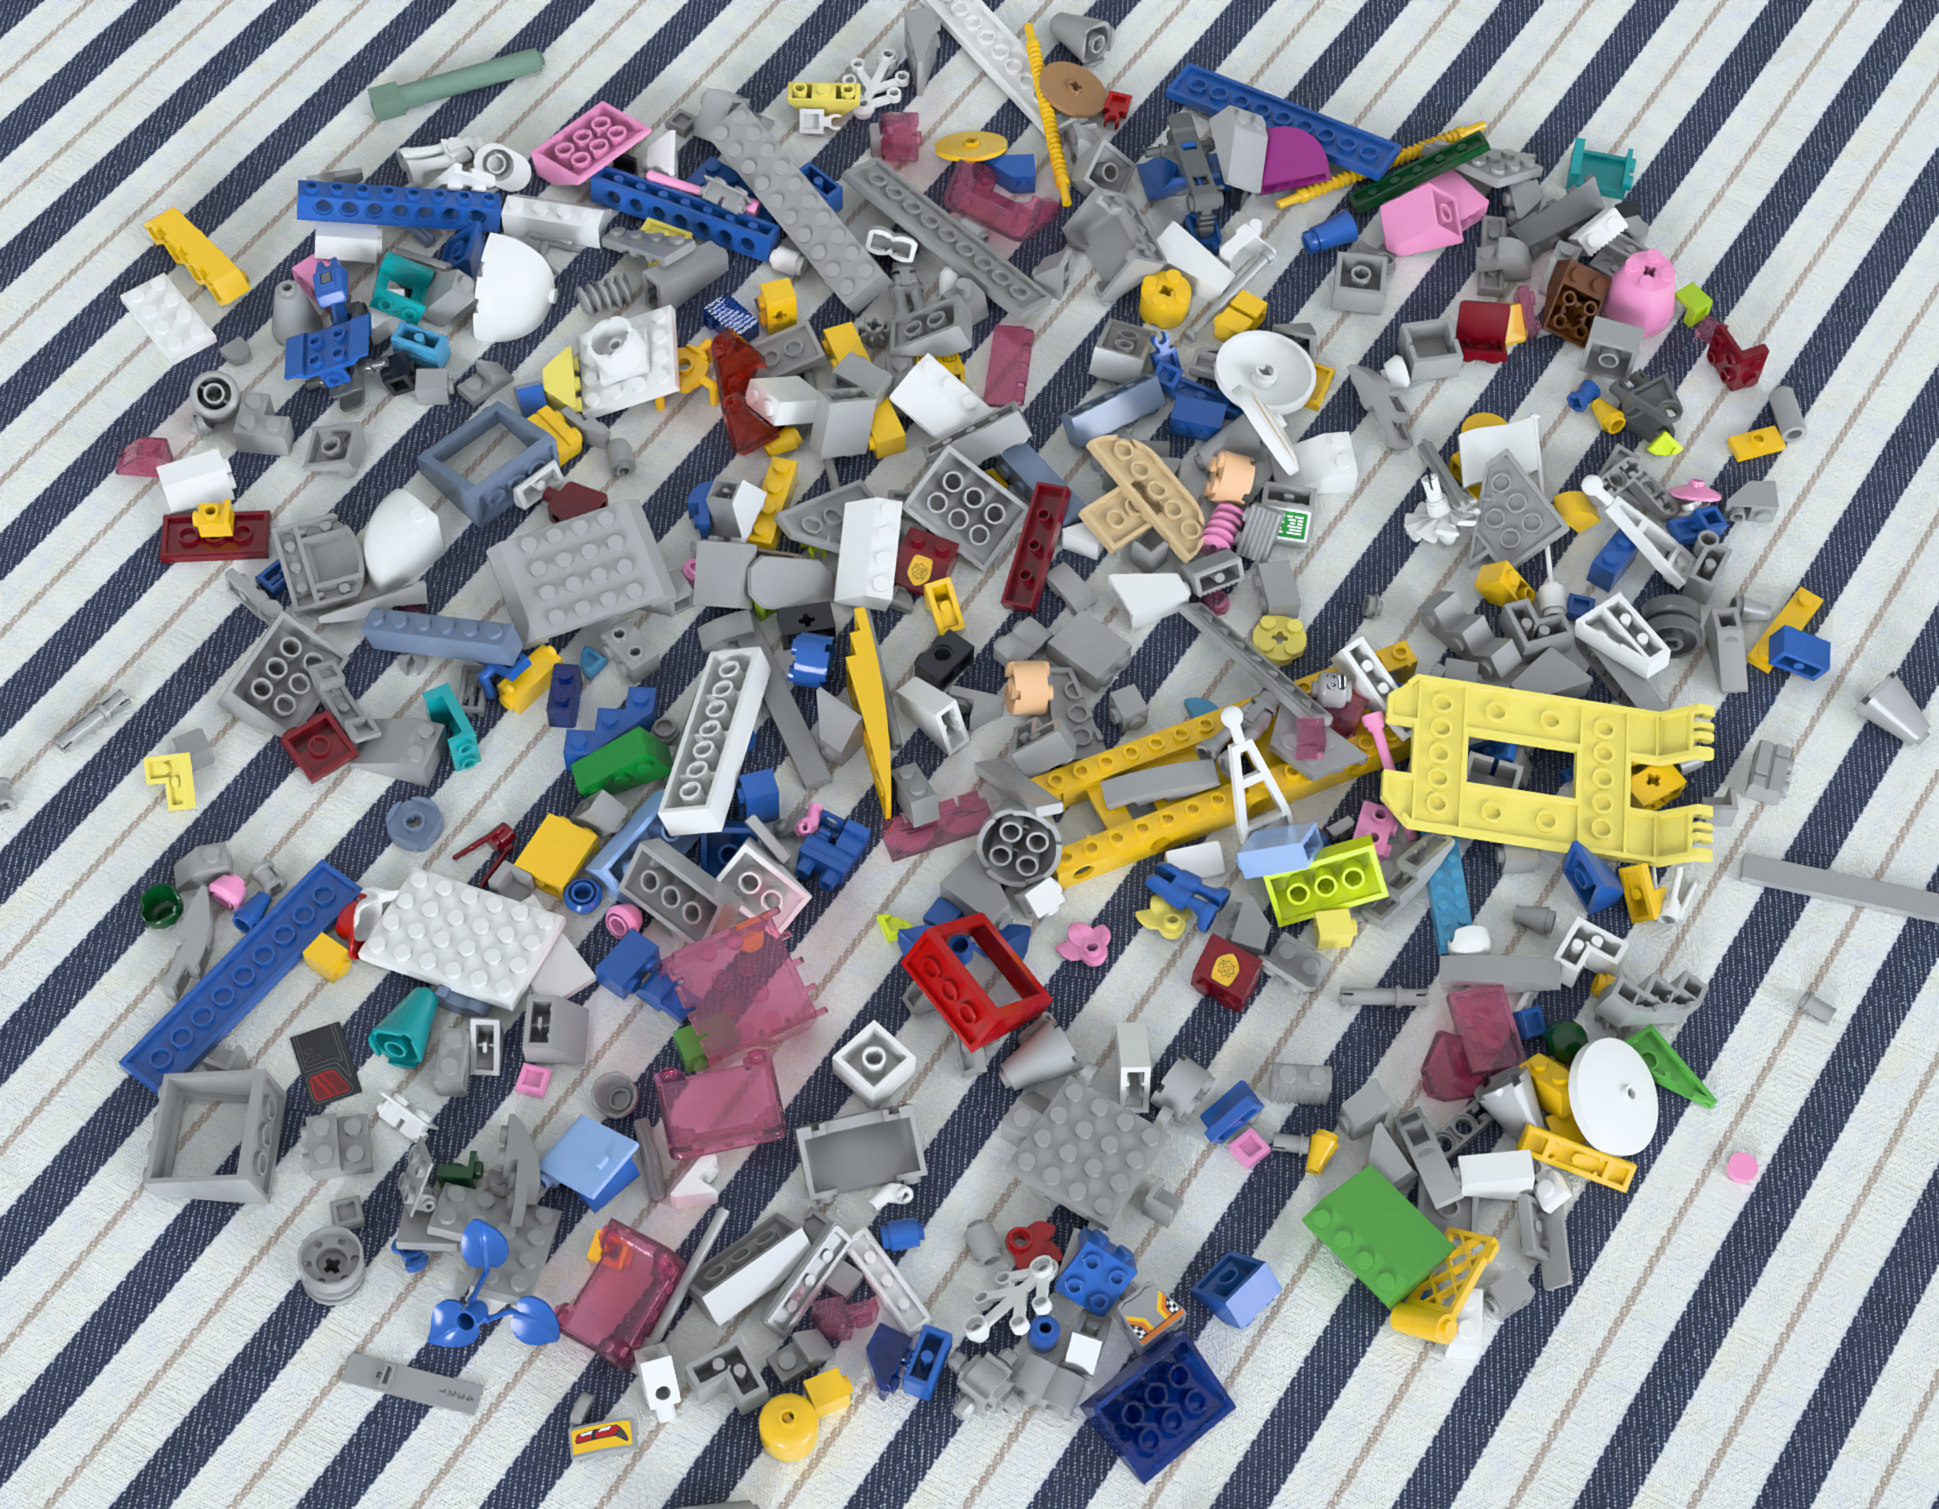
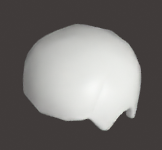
M1479 925L1458 928L1455 930L1452 943L1450 940L1447 941L1449 955H1489L1491 952V939L1488 930Z

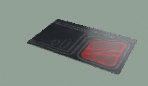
M339 1021L290 1038L313 1109L362 1092Z

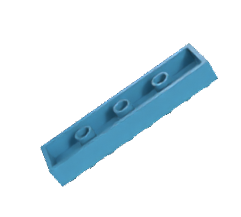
M1417 830L1418 839L1420 840L1428 832ZM1451 836L1455 839L1454 846L1426 883L1438 954H1449L1447 941L1450 940L1452 943L1455 930L1472 925L1457 836Z

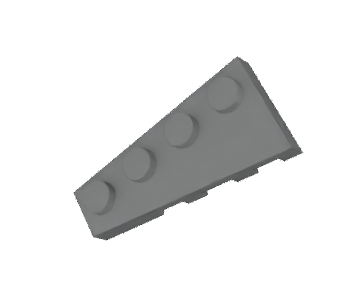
M624 227L612 228L611 232L601 237L603 247L621 253L630 251V256L636 258L644 255L646 261L653 263L659 260L660 266L667 267L696 250L695 240L685 239L681 235L671 237L664 236V233L660 232L651 234L645 233L644 230H625Z
M1050 668L1049 676L1047 677L1048 684L1053 686V700L1048 701L1050 722L1060 717L1077 742L1076 756L1069 763L1057 766H1066L1107 751L1103 743V736L1100 729L1098 730L1095 725L1090 707H1087L1084 693L1073 668Z

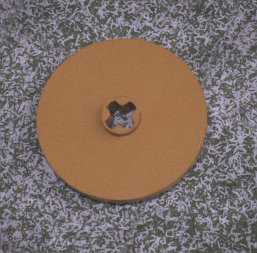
M1057 61L1048 64L1040 74L1039 86L1042 94L1059 111L1076 118H1092L1103 111L1107 99L1105 88L1100 80L1084 67L1071 62Z

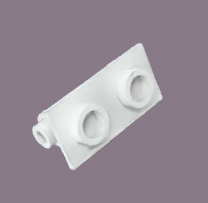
M382 1092L381 1095L387 1100L386 1102H380L376 1108V1111L379 1112V1117L395 1128L398 1127L403 1119L405 1122L399 1131L413 1142L417 1143L419 1136H422L425 1142L429 1136L427 1133L428 1129L437 1130L439 1128L431 1122L433 1117L420 1108H417L415 1111L408 1106L410 1100L398 1092H395L394 1095Z

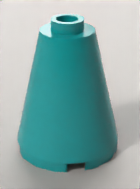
M427 987L414 988L371 1031L368 1038L369 1046L377 1056L380 1057L381 1054H384L390 1058L387 1063L403 1069H414L419 1063L421 1064L425 1057L439 1000L434 995L435 992Z

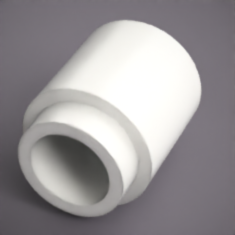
M781 245L777 249L772 250L769 262L772 263V269L794 277L797 275L803 276L808 265V259L803 253Z

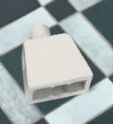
M664 1342L634 1350L644 1396L650 1410L656 1409L659 1422L675 1419L677 1415L674 1404L680 1402L681 1398L672 1358Z

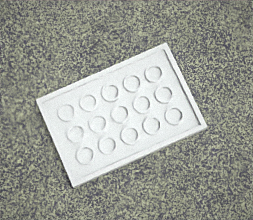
M414 867L399 889L398 896L392 900L359 950L358 955L360 960L436 986L442 984L451 988V991L513 1012L565 927L566 919L565 916Z

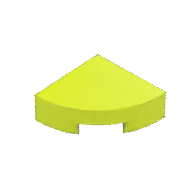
M1665 430L1646 447L1652 454L1660 456L1675 455L1683 450Z
M891 914L877 915V922L887 943L898 940L899 929L913 928L905 919L902 920L891 916Z

